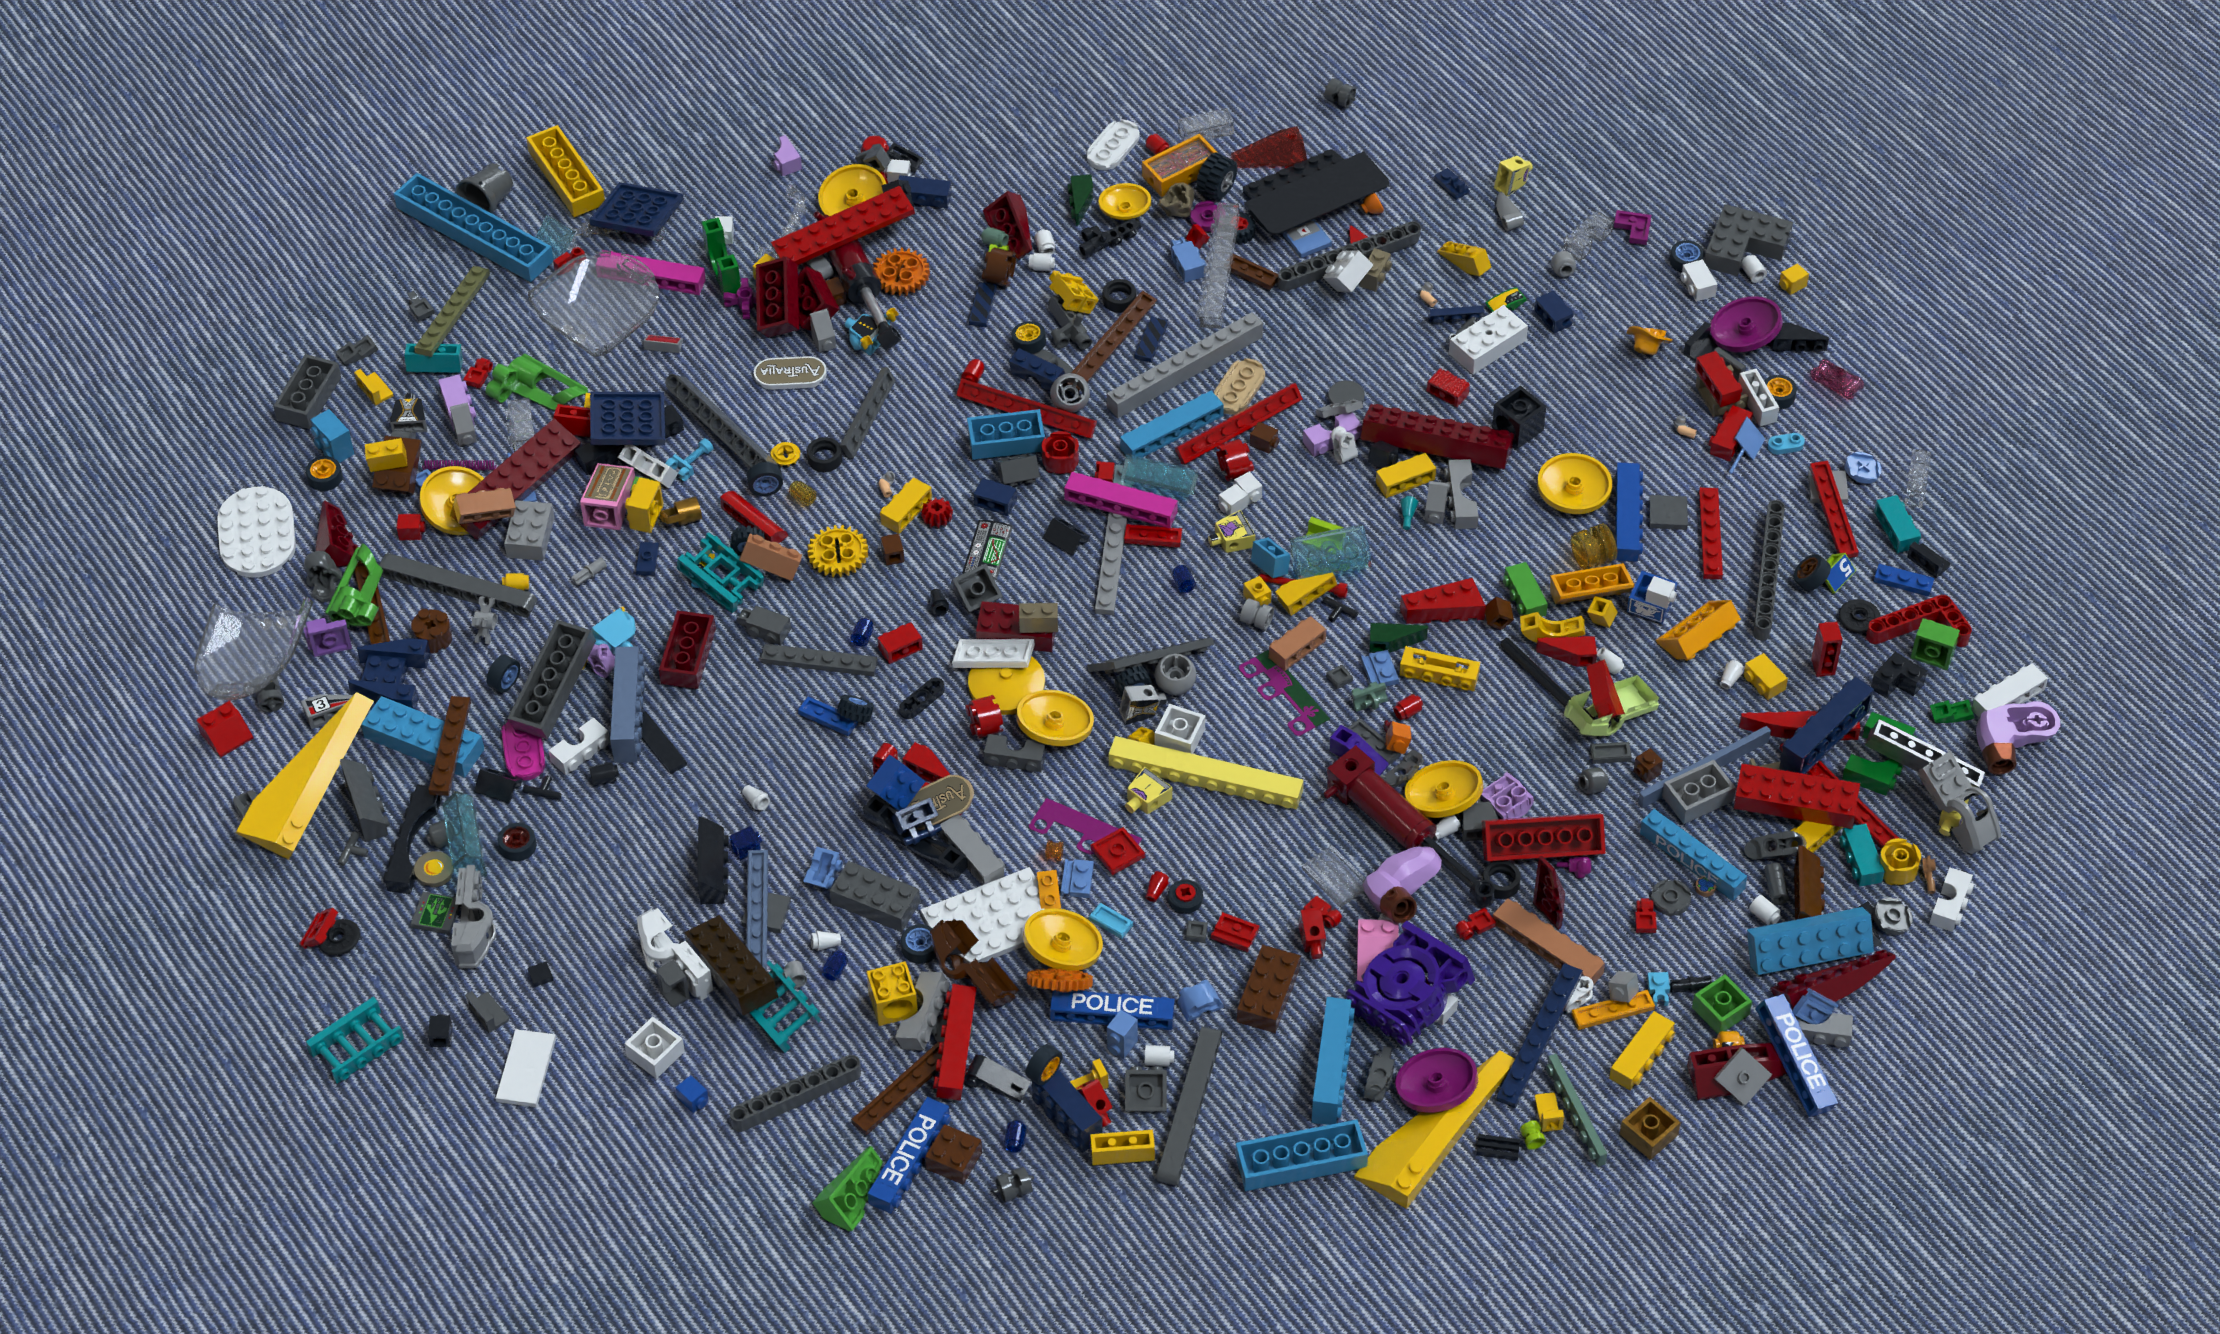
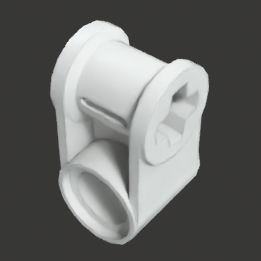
M1341 426L1334 428L1331 438L1334 456L1338 463L1342 464L1357 457L1358 451L1354 435L1346 432V429Z
M1587 976L1581 977L1565 1009L1567 1013H1571V1010L1580 1007L1592 999L1593 981Z

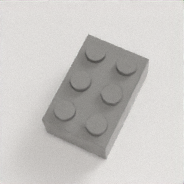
M515 500L516 509L513 517H511L504 543L507 558L544 561L555 518L552 503Z
M1712 760L1664 782L1662 797L1681 822L1685 824L1733 802L1736 787L1716 761Z

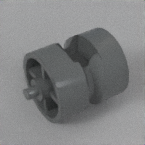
M1332 78L1328 85H1325L1324 98L1329 101H1337L1338 105L1348 108L1356 100V88L1349 84L1343 85L1342 81Z
M264 676L255 681L254 690L260 709L263 712H274L281 709L284 705V699L278 679L274 676Z
M1024 1167L1012 1170L1010 1175L1008 1173L995 1177L997 1189H994V1193L999 1192L1004 1202L1015 1199L1017 1194L1020 1196L1033 1192L1031 1180L1034 1177L1033 1175L1029 1176Z

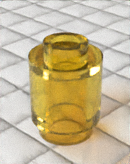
M794 481L790 485L789 493L804 506L815 502L816 491L802 481Z

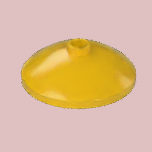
M1132 183L1112 185L1106 188L1099 196L1100 210L1105 215L1117 220L1138 218L1146 213L1151 206L1150 193L1144 187Z

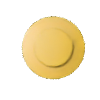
M506 573V577H502V585L523 591L529 590V575H524V573Z

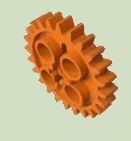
M894 248L892 253L887 250V255L881 254V258H876V262L873 263V268L881 281V289L885 288V293L891 291L892 295H894L895 292H898L899 296H901L902 292H905L906 295H908V291L915 293V288L921 290V285L925 286L926 281L929 280L930 268L927 259L923 258L922 254L917 255L916 250L911 253L910 248L907 251H904L903 248L897 251Z
M1050 967L1048 969L1042 968V970L1028 971L1026 983L1036 986V988L1071 992L1072 990L1078 991L1092 988L1093 976L1083 973V971L1062 970Z

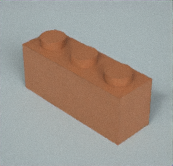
M498 488L493 491L481 490L470 494L461 493L455 496L453 503L458 524L513 517L516 509L511 488Z
M749 534L739 560L792 581L800 564L802 554L795 549L782 547L777 542L767 541L760 535Z
M1311 616L1306 620L1300 621L1295 628L1288 630L1284 636L1270 644L1269 659L1286 671L1326 641L1327 629Z

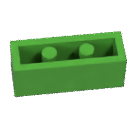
M1527 562L1505 567V574L1502 577L1505 587L1508 586L1512 601L1515 600L1519 615L1523 616L1539 612L1541 617L1546 616L1548 603Z

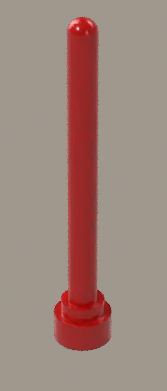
M1266 574L1258 575L1264 582L1281 585L1297 580L1285 577L1272 578ZM1337 584L1327 592L1334 593L1338 598L1345 599L1348 584Z

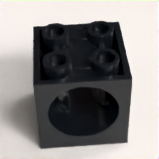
M1520 385L1494 404L1492 429L1499 431L1507 430L1510 433H1514L1513 446L1518 449L1544 431L1547 406Z

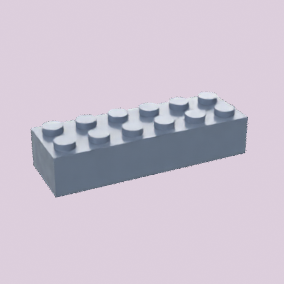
M639 646L615 647L610 735L614 763L638 762V755L641 754V743L639 742L642 739L640 723H643L641 708H644L642 693L645 691L643 681L645 666H643L644 658L643 654L639 652Z

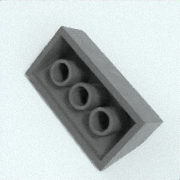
M344 758L340 759L345 783L365 842L387 836V827H390L387 815H382V812H385L382 800H377V797H380L377 786L372 785L375 782L372 771H367L366 765Z

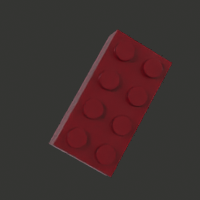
M788 257L756 265L757 331L768 338L799 330L798 264Z
M981 602L976 639H1034L1033 651H1053L1056 632L1020 633L1019 605Z
M677 610L659 668L661 684L699 689L716 631L714 615Z

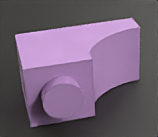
M786 135L779 137L780 149L774 153L775 161H773L775 169L780 171L782 176L801 170L800 155Z

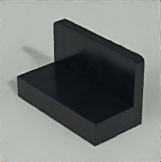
M1704 322L1685 342L1683 355L1696 362L1697 357L1714 352L1719 347L1713 341L1712 335H1710L1711 324Z
M1052 518L1044 534L1046 540L1071 555L1075 554L1080 542L1087 543L1090 538L1088 534L1062 518Z
M1914 541L1909 546L1907 558L1935 578L1950 567V563L1923 543L1919 545Z
M489 767L479 770L475 792L509 803L511 802L514 788L520 787L523 779Z

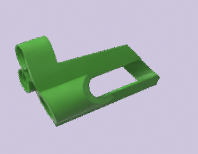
M525 353L514 359L508 366L496 365L492 372V378L494 379L488 383L485 390L486 395L501 403L506 401L513 392L553 411L556 410L558 404L568 405L571 400L588 393V388ZM545 378H554L570 388L552 396L536 387V383Z
M362 543L360 547L355 549L325 611V614L329 615L333 622L345 619L347 628L350 625L370 626L379 610V607L371 603L383 569L376 563L372 552L365 544ZM359 560L362 561L369 573L360 592L353 587H349V581Z

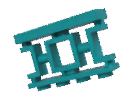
M708 532L705 539L700 540V547L703 550L695 557L689 552H686L685 556L682 554L677 558V569L729 612L734 613L737 610L738 604L741 605L743 603V596L740 593L747 586H750L754 591L758 587L761 588L764 576L758 569H754L748 563L740 561V557L731 547H727L717 536H713ZM712 550L718 553V556L714 559L708 556L712 553ZM701 561L707 564L703 570L697 566ZM720 563L731 571L723 580L712 572ZM740 573L746 577L742 582L736 579ZM728 584H732L735 587L731 590V593L725 589Z

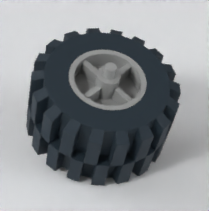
M1217 152L1212 153L1205 160L1198 173L1196 181L1197 192L1216 201L1223 199L1234 184L1237 175V162Z

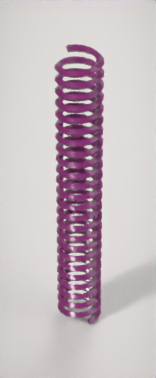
M425 459V466L422 465L423 470L441 469V460H439V467L438 460H436V467L435 460H433V467L432 460L426 461ZM463 460V467L471 470L492 471L497 467L495 465L494 468V460H492V468L491 460H489V468L488 460H486V468L485 460H483V468L482 460H480V467L479 460H477V467L476 460H474V466L473 460Z

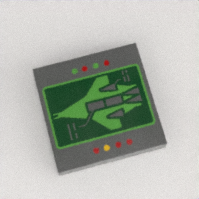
M423 891L411 921V928L450 935L461 904H455L456 897Z

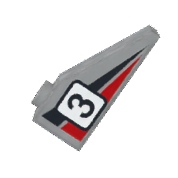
M319 694L302 700L304 714L311 729L325 725L353 695Z

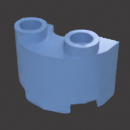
M816 847L811 867L807 870L803 882L820 888L831 889L836 881V873L841 871L843 861L839 860V852Z
M1203 980L1192 987H1185L1179 992L1180 997L1177 1004L1187 1022L1200 1017L1206 1011L1214 1012L1224 1008L1217 992L1208 980Z

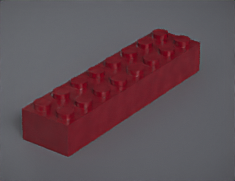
M1370 404L1363 419L1361 440L1371 442L1381 440L1400 448L1458 460L1471 459L1472 463L1505 469L1514 438V433H1510L1507 430L1499 431L1488 426L1480 427L1468 422L1461 423L1453 419L1437 418L1434 415H1422L1415 411H1402L1399 408H1388L1381 404Z
M553 419L472 488L468 494L481 490L493 491L498 488H511L514 502L515 500L523 501L575 456L574 449L580 447L581 442L557 420ZM453 506L450 517L458 523ZM502 518L459 525L478 540Z

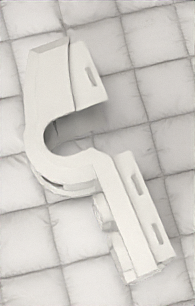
M658 908L654 911L650 909L638 916L637 923L640 943L647 968L652 973L657 974L656 969L658 968L654 965L656 960L660 961L662 966L674 960L687 977L690 993L701 1001L707 998V994L713 991L710 969L686 941L680 944L673 943L664 931L673 926Z

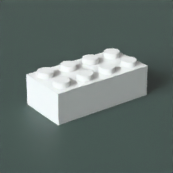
M1503 305L1451 338L1449 354L1469 372L1475 374L1527 340L1528 325Z

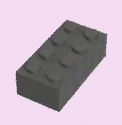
M305 354L273 406L277 421L311 429L310 419L320 414L341 379L339 364Z
M848 861L830 889V898L832 905L903 932L920 904V891L916 887Z

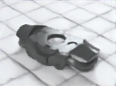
M1415 750L1410 751L1401 763L1385 775H1380V777L1393 788L1401 785L1405 781L1410 780L1424 762L1422 754ZM1399 770H1404L1406 772L1404 775H1395V773Z

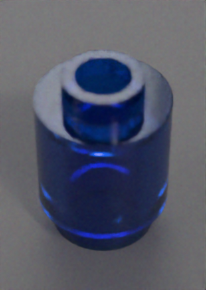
M1178 565L1173 569L1172 577L1178 590L1182 593L1191 592L1195 588L1196 582L1190 569L1185 565Z
M861 618L856 622L850 636L854 645L861 647L869 643L874 630V624L870 619Z
M836 950L830 952L822 967L823 977L830 981H836L837 978L841 977L849 961L843 951Z
M1014 1120L1006 1125L1004 1145L1005 1149L1011 1153H1019L1025 1146L1027 1126L1023 1122Z

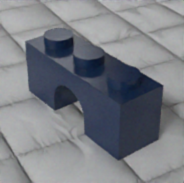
M1020 348L1009 360L1013 375L1026 381L1032 375L1039 380L1041 388L1049 392L1053 382L1059 376L1065 374L1063 368Z

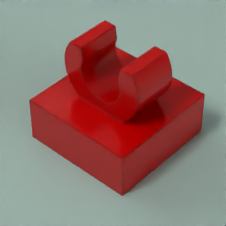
M1193 224L1186 239L1187 241H1192L1194 247L1201 249L1203 243L1206 244L1210 237L1198 224Z

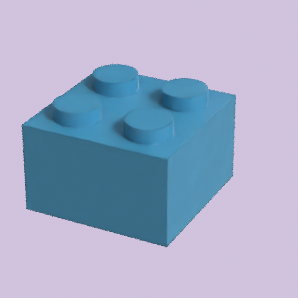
M330 409L310 419L312 424L311 432L315 437L313 440L314 444L318 449L323 450L325 456L333 457L340 463L354 455L349 430Z

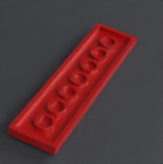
M898 186L771 242V245L778 258L788 257L799 265L915 214V210L902 188Z

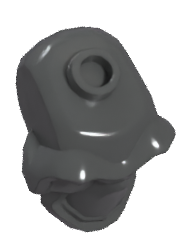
M325 551L312 552L304 560L307 573L306 583L310 587L314 586L312 595L319 601H331L336 591L335 582L342 578V571L336 567L333 559Z

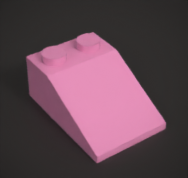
M1358 919L1357 980L1363 982L1361 976L1365 973L1369 963L1378 954L1393 947V942L1399 937L1398 922L1393 920Z

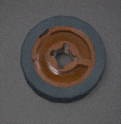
M1812 554L1799 563L1793 577L1795 582L1804 590L1812 591L1826 581L1831 567L1822 556Z

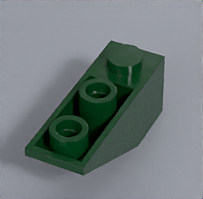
M1091 174L1070 176L1071 183H1067L1068 194H1072V196H1069L1070 207L1073 206L1071 218L1075 219L1076 226H1079L1093 201Z
M1371 623L1369 653L1388 650L1391 653L1405 648V646L1408 647L1427 640L1428 625Z

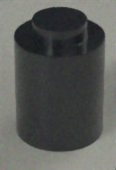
M612 762L589 767L593 786L616 781V777L619 776L618 767L613 765Z

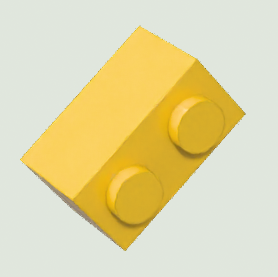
M402 438L365 444V457L370 472L407 466L406 449Z
M1764 653L1745 663L1743 674L1745 679L1751 682L1758 693L1767 700L1786 690L1788 678Z

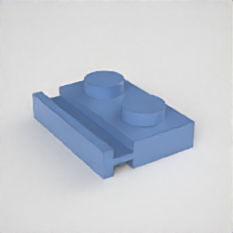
M1388 650L1371 653L1365 657L1364 655L1361 656V662L1369 683L1377 682L1380 684L1384 682L1386 686L1399 684V678Z
M1065 859L1061 896L1067 894L1070 897L1090 898L1094 861L1076 859L1068 861V859Z
M1808 988V993L1801 997L1792 1012L1795 1016L1810 1024L1823 1023L1829 1019L1835 1007L1838 1008L1839 1005Z

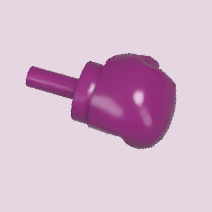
M1585 856L1570 858L1569 862H1557V867H1569V872H1574L1576 878H1585V875L1591 872V860Z

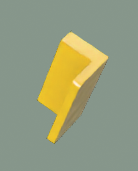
M361 369L354 372L357 385L375 406L394 396L393 392L375 372L368 376Z

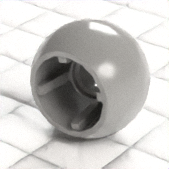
M1067 373L1059 376L1053 382L1050 395L1053 404L1058 409L1074 413L1086 406L1090 398V389L1083 377L1074 373ZM1064 383H1073V385H1067L1063 388ZM1076 385L1081 389L1082 394L1078 396ZM1065 392H1073L1074 398H1067Z
M1175 653L1163 657L1158 662L1154 675L1158 687L1163 692L1176 696L1185 694L1193 687L1197 674L1193 662L1188 657Z

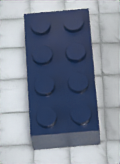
M1059 1069L1046 1084L1038 1085L1032 1081V1099L1035 1104L1040 1105L1044 1109L1046 1116L1056 1122L1059 1131L1069 1137L1071 1144L1075 1148L1078 1147L1082 1153L1090 1149V1134L1102 1133V1117Z

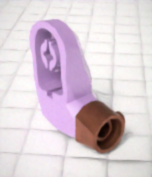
M2033 701L2026 704H2006L1981 713L1976 727V735L1989 772L2001 775L2014 770L2017 764L2015 748L2029 743L2043 742L2052 738L2060 728V718L2050 705L2041 701Z

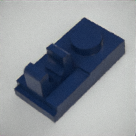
M1449 168L1434 175V181L1455 200L1470 193L1469 187L1465 182L1461 181Z

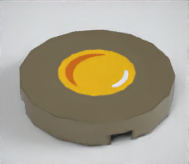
M440 851L425 853L415 863L414 872L416 880L421 885H429L430 887H439L450 881L454 872L452 859Z

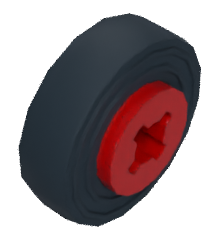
M1189 879L1176 881L1168 891V902L1171 908L1177 912H1195L1202 905L1203 890L1195 881Z

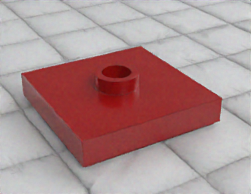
M1124 827L1090 845V849L1112 875L1145 858V852Z

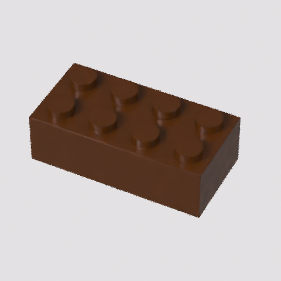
M1266 945L1261 946L1237 1008V1023L1276 1033L1300 970L1301 955Z

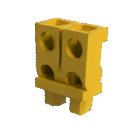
M1055 270L1050 275L1049 280L1052 283L1049 288L1062 297L1064 300L1062 306L1065 310L1087 314L1092 312L1099 299L1086 284L1082 283L1084 280L1081 277L1073 276L1071 273L1061 274Z

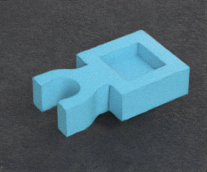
M1668 972L1648 973L1649 994H1654V1005L1657 1006V1000L1662 999L1664 1006H1668L1669 997L1667 994L1670 992Z

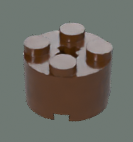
M995 247L991 252L987 251L985 255L987 265L986 269L982 272V279L988 283L1008 287L1011 283L1008 279L1013 277L1016 267V258L1013 257L1016 255V252Z
M421 609L412 620L413 638L428 640L431 654L438 653V650L446 649L451 644L452 632L448 616L445 612Z

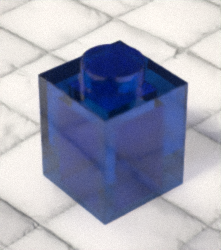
M751 826L729 836L731 848L740 861L748 857L749 850H761V836L758 832H754Z

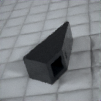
M1783 323L1780 332L1771 341L1772 351H1827L1829 337L1793 323Z

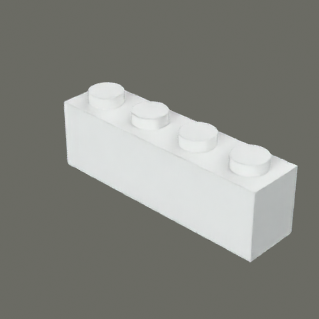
M2033 663L2027 667H2022L2014 675L2007 676L2001 683L1992 685L1988 691L1976 695L1973 699L1972 711L1980 718L1981 713L2006 704H2023L2045 690L2048 678Z

